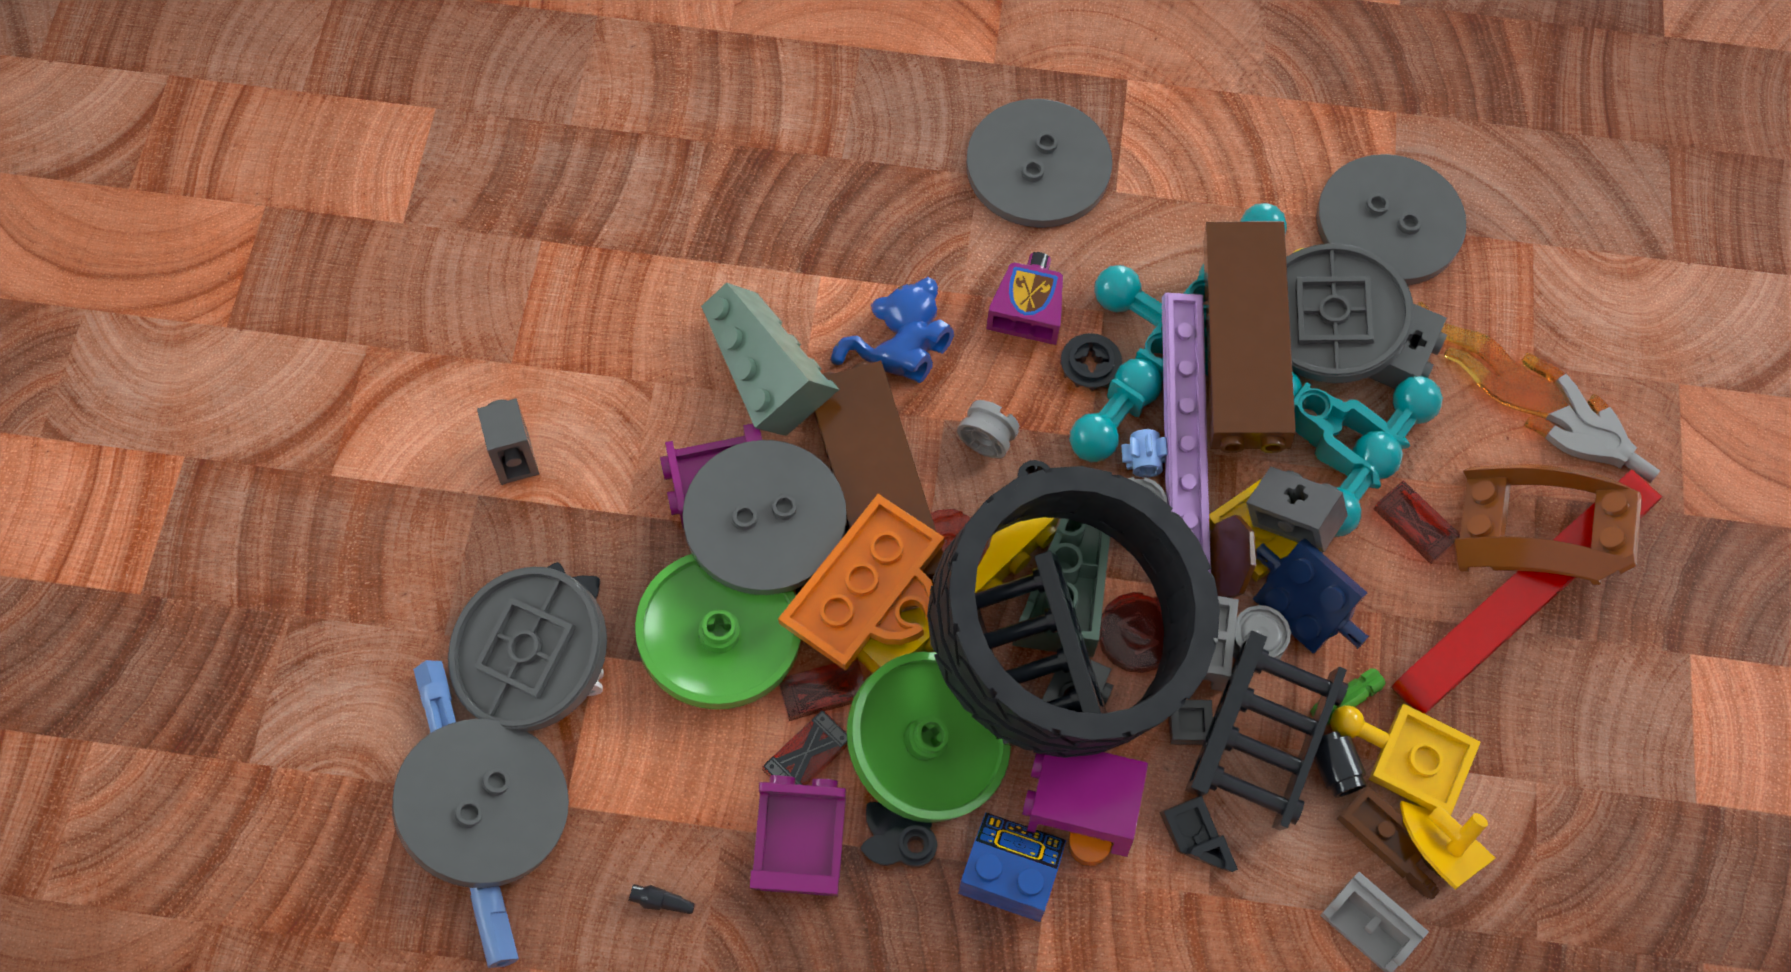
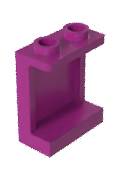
M753 423L743 425L744 436L681 449H674L673 441L665 442L667 456L660 457L664 480L673 479L675 491L667 492L671 515L680 514L682 528H684L683 506L686 493L698 471L715 455L732 446L744 442L762 440L760 429L755 428Z
M1106 752L1066 758L1036 753L1031 777L1037 778L1038 784L1036 791H1027L1022 815L1030 817L1027 831L1035 833L1037 825L1041 824L1113 842L1112 854L1128 857L1134 841L1148 763Z
M771 775L769 782H759V809L750 889L838 897L846 788H838L837 780L819 778L812 779V786L796 785L795 777Z

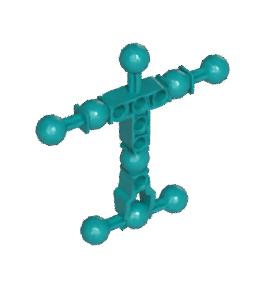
M1269 203L1254 204L1244 212L1240 222L1284 221L1285 234L1287 232L1284 213L1277 206ZM1204 263L1200 268L1197 280L1190 284L1183 293L1203 295V302H1205ZM1124 265L1109 266L1100 272L1094 283L1097 302L1104 309L1114 313L1126 312L1130 309L1156 326V328L1148 336L1144 349L1140 348L1137 351L1135 359H1129L1118 368L1114 379L1109 385L1107 393L1109 401L1099 413L1083 415L1075 421L1070 430L1069 441L1072 450L1080 459L1090 463L1104 461L1115 452L1119 444V434L1117 431L1119 424L1128 413L1134 417H1139L1143 406H1147L1156 400L1162 390L1163 358L1153 355L1154 353L1163 355L1162 303L1143 292L1139 275L1132 268ZM1203 305L1205 374L1208 375L1206 306ZM1292 371L1296 433L1316 447L1315 456L1319 461L1347 475L1341 486L1336 488L1343 492L1348 516L1335 537L1346 536L1358 527L1362 513L1359 501L1368 488L1379 489L1381 487V479H1387L1399 470L1403 458L1402 449L1410 447V443L1405 437L1412 427L1416 424H1425L1439 414L1442 408L1443 397L1440 387L1432 379L1424 376H1412L1397 385L1392 401L1395 412L1386 423L1384 419L1358 400L1350 399L1347 402H1343L1318 388H1310L1311 384L1308 382L1302 387L1300 378ZM1304 409L1314 411L1317 416L1307 414ZM1342 426H1347L1363 435L1355 442L1352 450L1334 437L1340 434Z

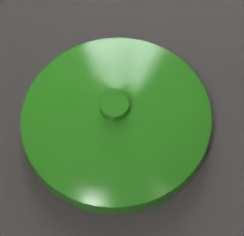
M692 554L684 556L664 568L651 581L640 600L636 614L635 633L641 661L647 673L662 690L688 705L705 709H731L755 702L773 691L784 680L798 656L801 639L781 626L778 621L780 615L796 597L795 593L792 590L774 595H754L736 591L724 586L708 575L700 567Z
M914 652L887 662L874 671L861 685L853 699L848 715V751L860 781L867 791L884 807L914 821L945 822L972 812L994 794L1005 776L1010 759L1011 746L1003 744L1002 739L997 740L994 734L972 717V713L963 708L944 681L934 654H937L936 652Z

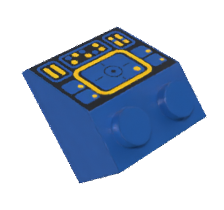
M985 812L961 879L958 894L1041 922L1056 878L1066 840L1036 830L1035 833L1027 831L1028 826Z

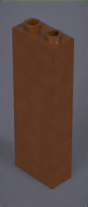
M1284 221L1206 222L1203 248L1210 449H1221V451L1226 453H1237L1244 449H1261L1266 453H1278L1285 449H1291L1296 431Z
M882 361L873 363L861 362L854 365L851 369L841 372L822 373L826 379L833 381L840 389L814 411V415L831 471L839 482L844 495L848 528L852 527L876 495L880 494L936 531ZM942 548L923 571L931 581L943 555Z

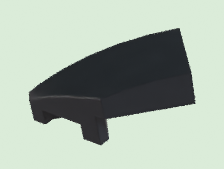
M1197 796L1160 812L1168 833L1179 853L1227 872L1238 870L1224 835H1218L1202 796Z

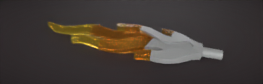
M1418 302V306L1428 309L1423 302ZM1444 323L1441 332L1447 334L1446 340L1479 355L1495 370L1498 376L1492 374L1482 363L1466 351L1450 347L1446 349L1444 357L1458 363L1490 397L1502 405L1544 418L1529 417L1525 422L1527 428L1537 432L1558 449L1571 456L1583 460L1611 464L1620 469L1625 465L1631 470L1633 469L1649 483L1658 475L1659 469L1635 453L1637 447L1628 438L1619 418L1599 396L1591 395L1587 403L1577 385L1566 373L1556 366L1531 353H1525L1522 358L1523 364L1543 377L1537 376L1514 361L1502 346L1490 336ZM1553 423L1560 425V426H1561L1562 428H1564L1565 430H1563V429H1561L1560 427L1554 425Z

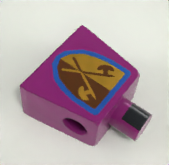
M1033 252L1029 255L1027 265L1016 262L1009 265L990 304L987 330L1053 345L1057 344L1061 324L1063 275L1060 272L1049 270L1051 264L1050 256L1042 252Z

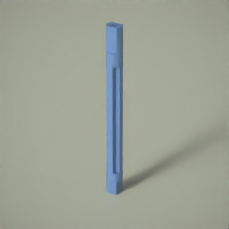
M425 660L413 670L430 733L443 726L456 722L442 661ZM499 886L470 888V898L488 968L505 967L515 963L519 958L501 888Z

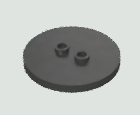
M1026 99L1006 104L994 110L979 123L969 141L966 169L968 180L974 193L993 213L1015 224L1046 228L1073 222L1089 213L1100 202L1110 181L1112 153L1103 131L1082 111L1058 101Z
M1370 155L1345 164L1329 178L1317 206V227L1323 244H1347L1369 250L1395 267L1407 283V286L1428 281L1449 267L1458 254L1466 234L1464 206L1452 185L1431 167L1414 159L1398 155Z
M1347 244L1314 245L1296 251L1286 257L1292 371L1295 374L1325 383L1353 382L1380 372L1399 356L1411 332L1414 306L1407 283L1395 267L1369 250Z
M757 440L744 442L720 452L698 471L686 493L683 506V526L686 541L693 557L700 567L713 579L726 587L743 593L774 595L804 586L844 537L846 529V503L835 475L814 454L786 442Z
M524 567L496 577L483 586L470 599L461 612L451 635L448 668L452 686L457 697L476 718L500 721L501 725L507 729L528 732L559 722L572 713L586 699L601 673L607 649V631L602 611L596 599L581 583L555 569Z
M470 719L454 722L433 731L423 738L410 751L402 763L392 795L394 826L403 847L411 858L431 875L445 882L469 888L502 886L523 878L539 867L551 854L562 835L569 806L568 789L563 771L549 749L527 731L507 729L501 725L500 721L490 719Z

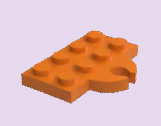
M877 494L778 618L779 624L844 670L848 669L871 638L886 645H904L918 640L924 635V629L918 623L905 622L900 615L906 607L917 606L924 612L928 620L930 588L933 584L923 571L945 544L944 537L880 494Z

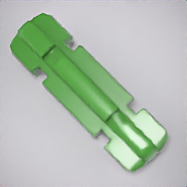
M1370 668L1361 674V677L1355 678L1348 683L1346 695L1339 707L1345 705L1356 707L1367 700V697L1373 696L1382 690L1386 684L1385 679L1377 669ZM1316 703L1310 711L1312 717L1314 716L1318 703ZM1333 706L1327 725L1330 724L1331 715L1339 707Z

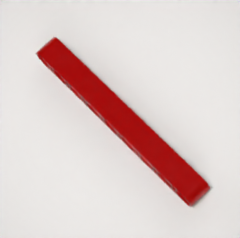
M1633 469L1618 481L1641 493L1640 519L1663 497ZM1595 502L1553 540L1591 548ZM1517 571L1412 665L1391 688L1410 707L1426 714L1576 577L1546 572Z

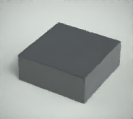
M1185 700V704L1169 716L1170 745H1203L1213 719L1212 700Z

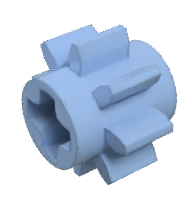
M1151 429L1135 431L1130 435V444L1121 445L1122 463H1126L1128 470L1133 469L1135 476L1154 477L1162 473V463H1165V456L1168 453L1166 437L1160 438L1159 432Z

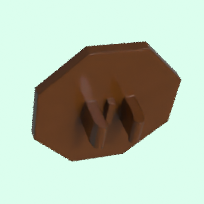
M1233 515L1216 523L1210 536L1211 574L1215 578L1217 594L1221 597L1235 598L1244 594L1256 567L1257 554L1255 552L1254 531L1240 515Z

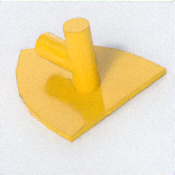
M1405 801L1399 803L1403 822L1411 840L1425 860L1455 890L1496 859L1476 840L1488 826L1486 818L1481 814L1474 813L1462 827L1440 805L1432 812L1422 806Z

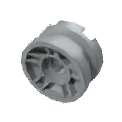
M976 400L969 407L967 417L960 422L957 433L960 439L974 451L990 458H1002L1009 450L1010 441L1014 440L1017 436L1020 426L1012 414H1008L1006 417L1000 413L1001 406L985 400Z

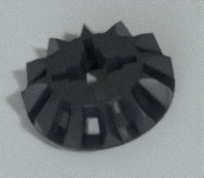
M1086 333L1072 338L1064 346L1060 365H1062L1065 378H1070L1076 388L1084 386L1089 387L1093 391L1097 387L1105 386L1108 388L1118 368L1122 365V356L1118 347L1110 339L1099 334ZM1089 351L1094 362L1101 363L1096 365L1093 373L1088 370L1087 364H1084Z

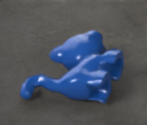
M926 277L915 284H906L898 287L887 297L875 299L871 304L872 313L877 318L884 320L888 328L896 333V335L881 343L875 349L859 336L843 337L833 348L830 358L831 362L834 365H842L849 350H855L862 359L873 363L881 360L884 371L887 373L905 376L918 383L923 382L933 367L931 356L927 351L943 354L950 346L954 337L953 328L941 319L934 321L937 316L935 299L938 295V285L936 281Z

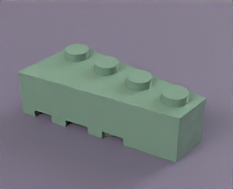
M726 282L701 306L755 428L787 436L840 390L833 381L826 379L820 372L822 368L817 362L803 352L800 348V342L794 335L788 334L781 326L782 321L758 293Z
M1061 519L1048 551L1053 552L1059 558L1089 657H1094L1100 635L1110 536L1092 526L1070 519ZM1036 590L1030 593L1019 622L1045 614L1044 610L1050 607L1046 592L1040 593ZM1051 630L1012 643V646L1057 652V649L1062 648L1058 632L1052 633Z

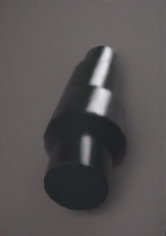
M633 884L628 900L639 903L644 909H666L686 914H692L695 907L693 902L683 899L682 896L653 885L643 887Z

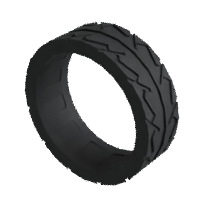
M1084 466L1043 469L1016 478L991 495L981 505L944 550L933 576L934 586L930 588L927 612L931 646L937 653L934 654L944 681L963 708L972 713V717L996 737L1024 750L1062 758L1099 754L1130 742L1162 723L1185 704L1187 698L1190 699L1205 678L1216 649L1214 638H1218L1220 605L1215 578L1208 571L1212 568L1198 538L1181 516L1171 512L1173 509L1150 489L1121 475H1112V472ZM1043 517L1070 519L1092 526L1112 537L1135 557L1149 577L1159 600L1164 625L1162 657L1155 678L1143 697L1133 707L1105 714L1074 712L1051 705L1026 691L1003 669L987 644L978 621L975 599L977 567L987 541L997 531L1020 521Z

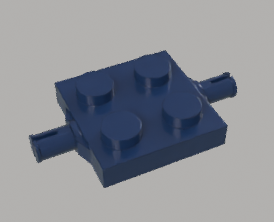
M1306 538L1298 542L1289 555L1282 559L1270 550L1265 543H1262L1255 550L1257 554L1256 559L1270 572L1266 583L1254 596L1253 600L1258 605L1268 606L1280 612L1288 621L1291 634L1308 650L1315 654L1330 637L1338 633L1342 634L1356 649H1359L1365 643L1369 635L1357 627L1351 619L1353 618L1356 606L1368 593Z

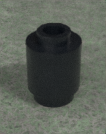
M1339 731L1322 736L1314 760L1326 789H1331L1334 797L1339 798L1365 788L1367 785L1363 777L1366 776V771L1351 736L1341 737Z

